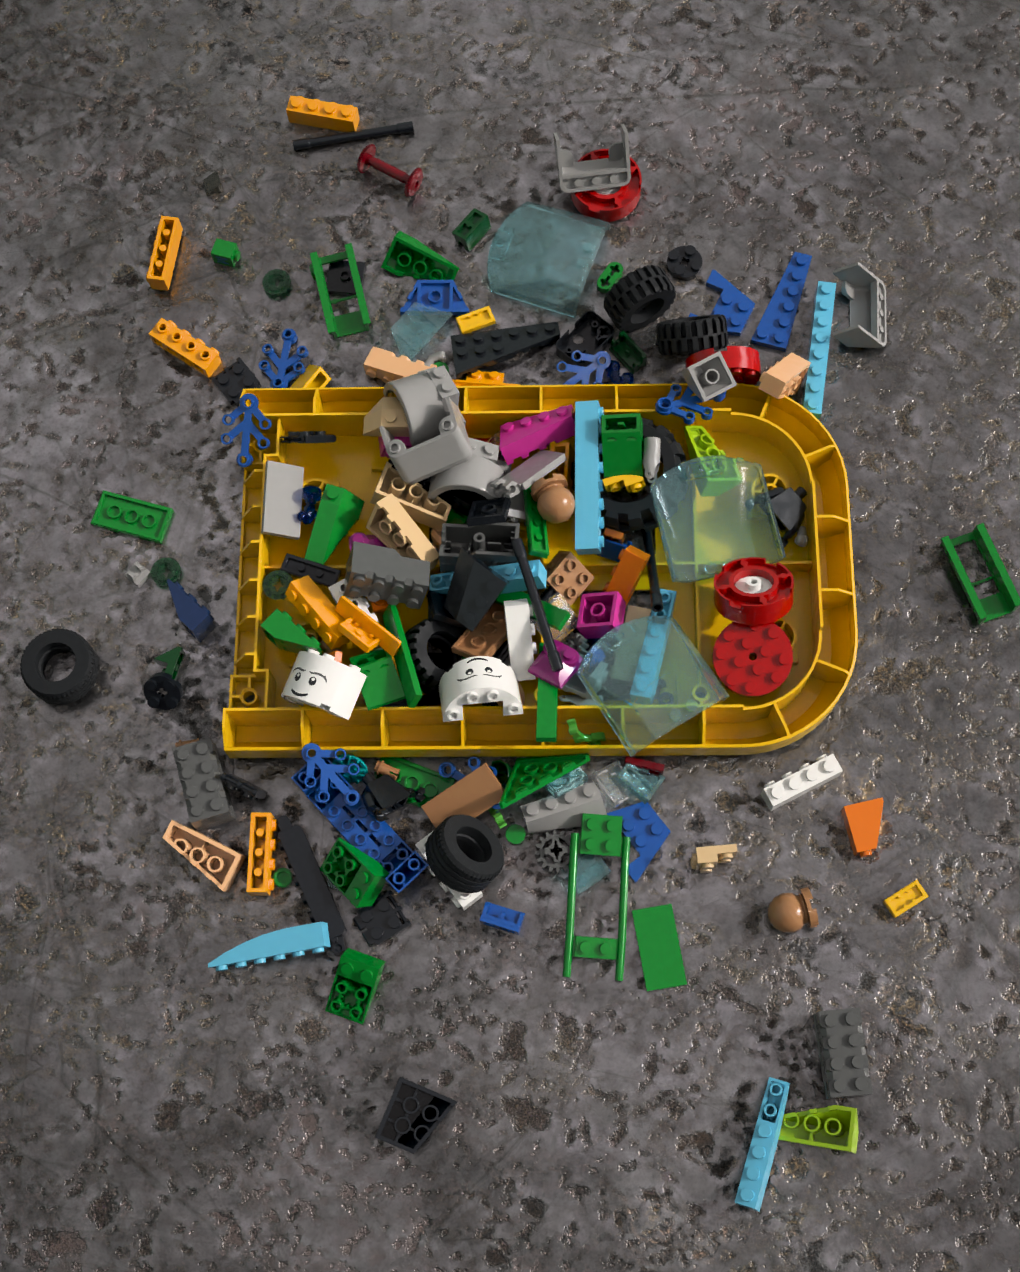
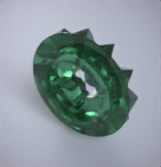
M274 269L264 276L262 284L266 292L272 296H280V294L286 293L288 288H290L291 279L284 270ZM276 278L279 281L278 287L275 286Z
M166 557L157 560L153 564L151 577L159 586L167 587V580L170 579L174 583L180 579L182 571L176 560ZM166 566L168 570L171 572L168 573L167 578H165L164 574H161L162 572H165Z
M272 571L264 578L263 590L268 598H272L275 601L279 599L284 600L287 597L285 595L287 588L293 579L285 571ZM280 580L283 587H280L277 592L276 587L273 585H277Z

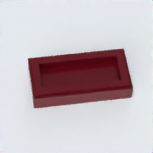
M626 756L624 763L625 768L658 776L663 775L665 766L664 764Z

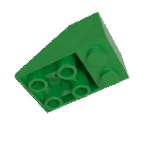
M641 414L602 415L601 434L604 478L618 475L643 476V420Z
M276 609L260 625L265 636L281 650L298 654L299 651L312 649L323 656L321 652L323 649L320 647L319 641L313 636L309 638L306 630L300 624L295 625L292 622V617L286 611L281 612Z
M378 648L349 658L350 664L361 668L360 672L367 676L360 692L368 711L406 698L392 657L384 649Z
M340 837L337 838L320 867V870L356 908L372 906L386 883L385 878L389 875L388 871L378 861Z
M347 948L341 955L325 1011L363 1025L386 961Z

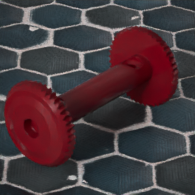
M369 144L362 150L357 162L358 172L361 174L365 173L372 166L374 169L405 183L404 193L406 197H411L418 191L423 179L421 168H416L408 175L406 172L375 158V145Z

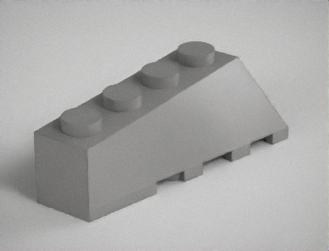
M596 781L520 806L528 833L549 832L562 828L570 830L573 827H581L582 813L607 815Z

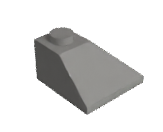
M720 351L681 371L689 388L703 402L737 385Z

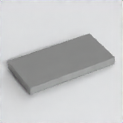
M269 460L266 462L261 534L295 540L300 538L304 467Z

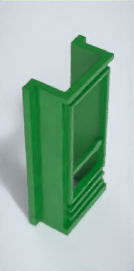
M352 243L345 244L346 251L320 258L317 252L310 253L329 334H333L335 339L369 331L368 325L371 324ZM348 259L356 295L330 301L322 265ZM357 298L359 311L334 317L331 304Z
M984 523L976 525L972 532L951 540L949 536L940 539V545L943 547L978 619L979 625L1010 614L1020 606V597ZM972 540L975 541L991 574V577L974 583L970 582L954 548ZM993 579L999 593L979 600L973 587Z

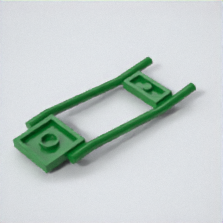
M582 813L581 833H571L563 977H571L572 956L616 959L615 980L623 981L631 838L621 836L623 816ZM578 853L621 857L618 939L574 936Z

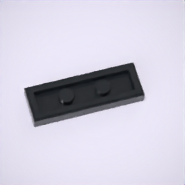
M288 553L280 568L281 573L296 578L309 575L315 584L327 588L337 583L341 575V570Z

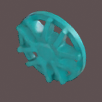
M340 754L337 757L342 758L344 754ZM346 754L348 761L334 758L333 764L349 765L354 763L351 761L352 759L356 761L355 764L362 766L357 775L340 773L349 784L351 782L358 784L368 773L366 764L354 755ZM355 765L350 767L351 773H355L357 771V767Z

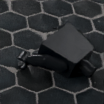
M800 486L795 491L791 487L786 489L776 487L755 496L754 499L752 497L747 499L744 505L750 511L756 504H760L761 509L777 528L784 533L783 537L775 541L776 545L784 548L789 542L788 539H791L796 534L804 520V512L807 506L802 499L807 495V492Z
M369 772L362 778V781L366 784L361 795L365 808L379 822L388 820L389 818L385 816L404 807L408 798L415 797V800L419 803L425 799V796H423L425 788L420 787L415 790L404 787L389 775L385 774L376 779Z

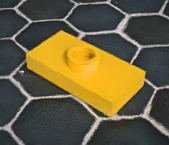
M489 306L455 318L461 334L471 333L496 324Z
M915 880L882 902L893 918H896L929 896L919 881Z

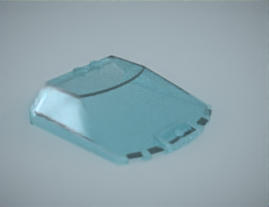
M525 202L505 219L492 241L487 262V276L491 292L575 318L583 287L606 231L610 230L611 223L550 206Z
M723 455L699 457L680 463L678 466L664 472L662 476L651 484L650 491L672 582L689 583L714 578L715 574H719L722 571V566L741 558H766V563L773 564L786 557L760 464L744 461L743 458L739 457L729 458Z
M672 616L642 617L615 627L591 647L576 673L631 757L658 738L717 702L724 701L729 697V694Z

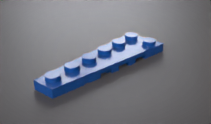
M794 252L751 339V344L786 352L810 266L811 255Z

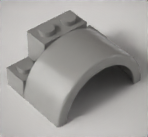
M444 365L387 382L383 389L385 397H388L389 393L394 392L399 399L406 416L412 447L441 435L439 423L444 417L450 415L445 400L446 397H449L457 406L459 405L460 392ZM461 414L464 425L466 426V421L463 415Z
M469 437L473 449L472 457L466 462L431 476L428 498L435 500L439 494L455 489L473 491L487 499L501 498L503 494L501 496L494 494L495 490H499L500 484L494 488L491 487L490 483L496 478H502L511 471L512 464L507 465L505 461L498 460L499 445Z

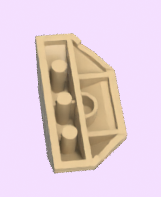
M383 397L364 417L363 436H382L379 427L383 426L394 437H410L406 416L397 397Z

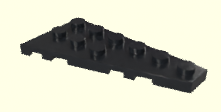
M558 322L452 335L451 343L456 379L462 378V374L467 372L475 373L480 367H490L515 357L514 354L519 352H529L532 347H542L559 340Z

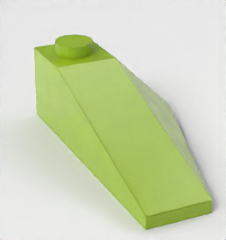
M702 425L684 426L694 482L700 497L719 496L740 484L742 478L737 466L726 459V453L715 446V440Z
M832 1105L784 1114L778 1140L856 1154L859 1134L857 1108Z

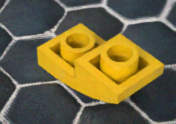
M618 475L602 479L607 492H617L625 486L628 493H635L646 486L643 477L637 475Z

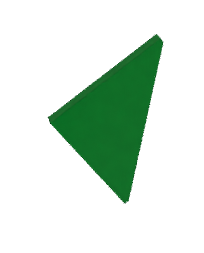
M589 754L517 758L500 799V808H506L589 762Z

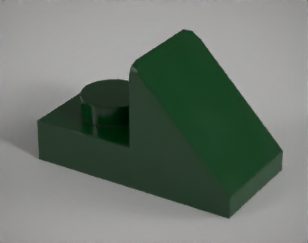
M176 647L157 656L154 660L158 665L166 667L162 670L163 673L172 675V679L176 680L185 652L182 647Z

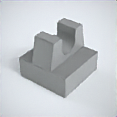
M136 561L124 575L140 588L152 573Z

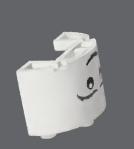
M312 649L299 651L281 697L288 702L301 706L307 704L323 709L333 716L349 720L367 676L360 672L361 668L352 664L347 666L337 662L332 655L324 653L321 656L319 652Z
M489 656L469 657L453 664V668L448 672L445 671L441 677L439 696L443 722L463 720V705L503 701V716L523 714L516 674L509 665L506 666L500 659Z

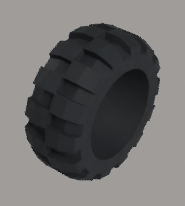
M642 418L643 443L646 437H658L661 439L660 461L664 467L659 484L648 496L634 502H616L601 494V498L604 499V510H601V517H604V529H615L624 534H634L635 530L644 529L645 532L659 527L657 523L664 518L669 520L677 512L678 503L684 500L688 489L687 477L689 476L686 457L680 443L674 439L673 433L663 425L656 426L653 424V420ZM575 461L572 462V467H571V478H572V480H573V487H572V488H573L574 493H575Z

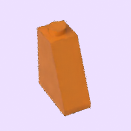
M883 797L847 805L841 809L854 856L860 855L861 858L871 856L872 852L877 848L884 802Z

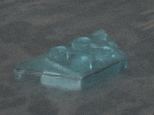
M414 302L390 329L400 355L407 356L412 361L453 314Z

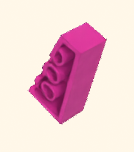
M572 404L500 425V451L507 465L514 463L513 460L520 456L522 459L530 456L529 452L538 448L540 451L546 449L553 441L559 443L574 436L575 411Z

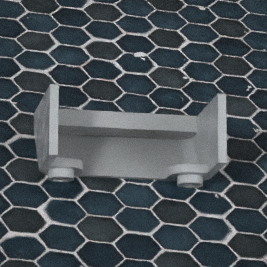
M621 124L622 142L614 143L609 147V158L574 162L573 154L567 149H560L557 132L553 133L558 178L562 191L573 193L621 187L630 182L629 138L624 124Z
M859 262L833 270V274L842 281V294L850 300V327L833 332V336L847 347L880 348L885 346L887 343L886 287L884 283Z
M446 397L445 400L450 415L444 417L439 423L441 435L406 449L405 444L401 440L394 439V436L383 426L379 427L386 452L401 479L407 484H415L466 462L472 457L473 449L459 407L449 397Z

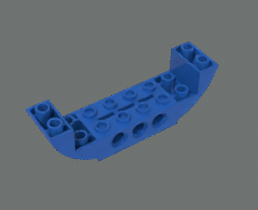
M321 757L326 764H333L327 757ZM307 763L291 777L304 795L349 844L378 861L388 871L389 875L385 878L386 883L398 894L429 866L416 851L413 852L385 821L379 822L373 815L367 812L360 794L359 802L356 805H347L343 801L341 791L328 778L330 799L325 803L320 802L317 799V794L320 790L321 769L316 764L314 768L316 785L309 788L304 785ZM335 772L349 789L355 790L340 773ZM308 778L306 781L307 785H312L314 780ZM326 793L320 794L321 800H325L327 798ZM354 794L348 796L349 801L355 800Z

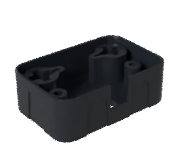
M587 311L575 322L574 330L570 334L568 330L556 342V355L567 364L587 367L592 362L584 360L573 361L571 353L578 350L585 354L595 355L599 351H604L610 345L612 339H614V328L594 311ZM575 336H581L583 338V342L581 344L574 343L573 338ZM576 352L574 358L579 359L580 354Z

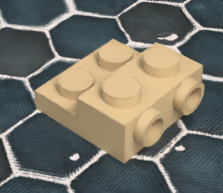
M737 844L696 847L692 857H690L691 869H695V871L700 870V873L712 872V869H715L718 861L719 863L731 862V859H734L738 852Z

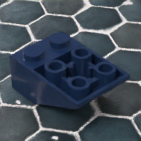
M168 579L167 583L179 620L187 632L201 643L216 628L211 612L205 606H200L197 603V599L190 593L187 594L177 581L173 583Z

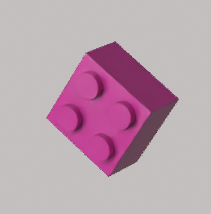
M618 591L582 594L576 628L586 639L621 637L626 608L625 600Z

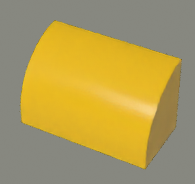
M309 364L305 372L297 378L290 388H324L331 378L321 366Z

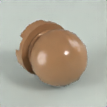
M552 474V478L544 480V477L534 482L530 487L532 491L530 494L533 500L537 502L538 512L541 517L552 524H559L567 521L572 516L575 510V500L573 494L567 489L568 483L565 476L562 474Z
M809 888L799 889L798 895L781 893L773 898L768 906V919L775 929L783 933H794L805 924H807L808 928H814L819 925L816 908L812 909L810 899H813Z

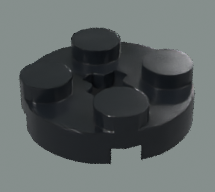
M680 246L669 252L666 267L672 277L680 278L679 280L689 281L698 276L703 260L694 246ZM682 261H687V262H688V263H687V266H684V264H680V263H681Z
M159 672L152 675L146 681L144 695L151 708L160 710L174 709L182 699V685L179 681L176 682L172 679V675ZM161 688L167 692L165 695L160 692Z

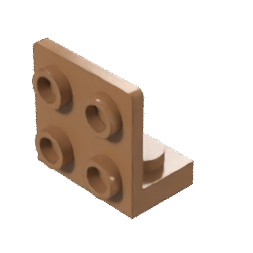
M560 550L545 567L547 570L546 585H550L568 605H572L594 579V576L571 551Z

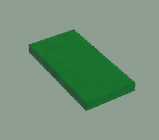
M103 490L90 524L98 528L162 544L174 510Z
M381 757L379 760L381 762L384 760V763L400 769L399 774L390 772L398 776L395 781L399 784L415 790L420 787L425 788V793L423 794L425 799L419 803L413 797L408 798L406 802L421 809L422 805L456 782V779L452 777L444 778L439 772L399 757ZM374 772V777L376 779L383 776L381 774L376 775L377 772Z
M672 904L632 910L646 992L687 985Z

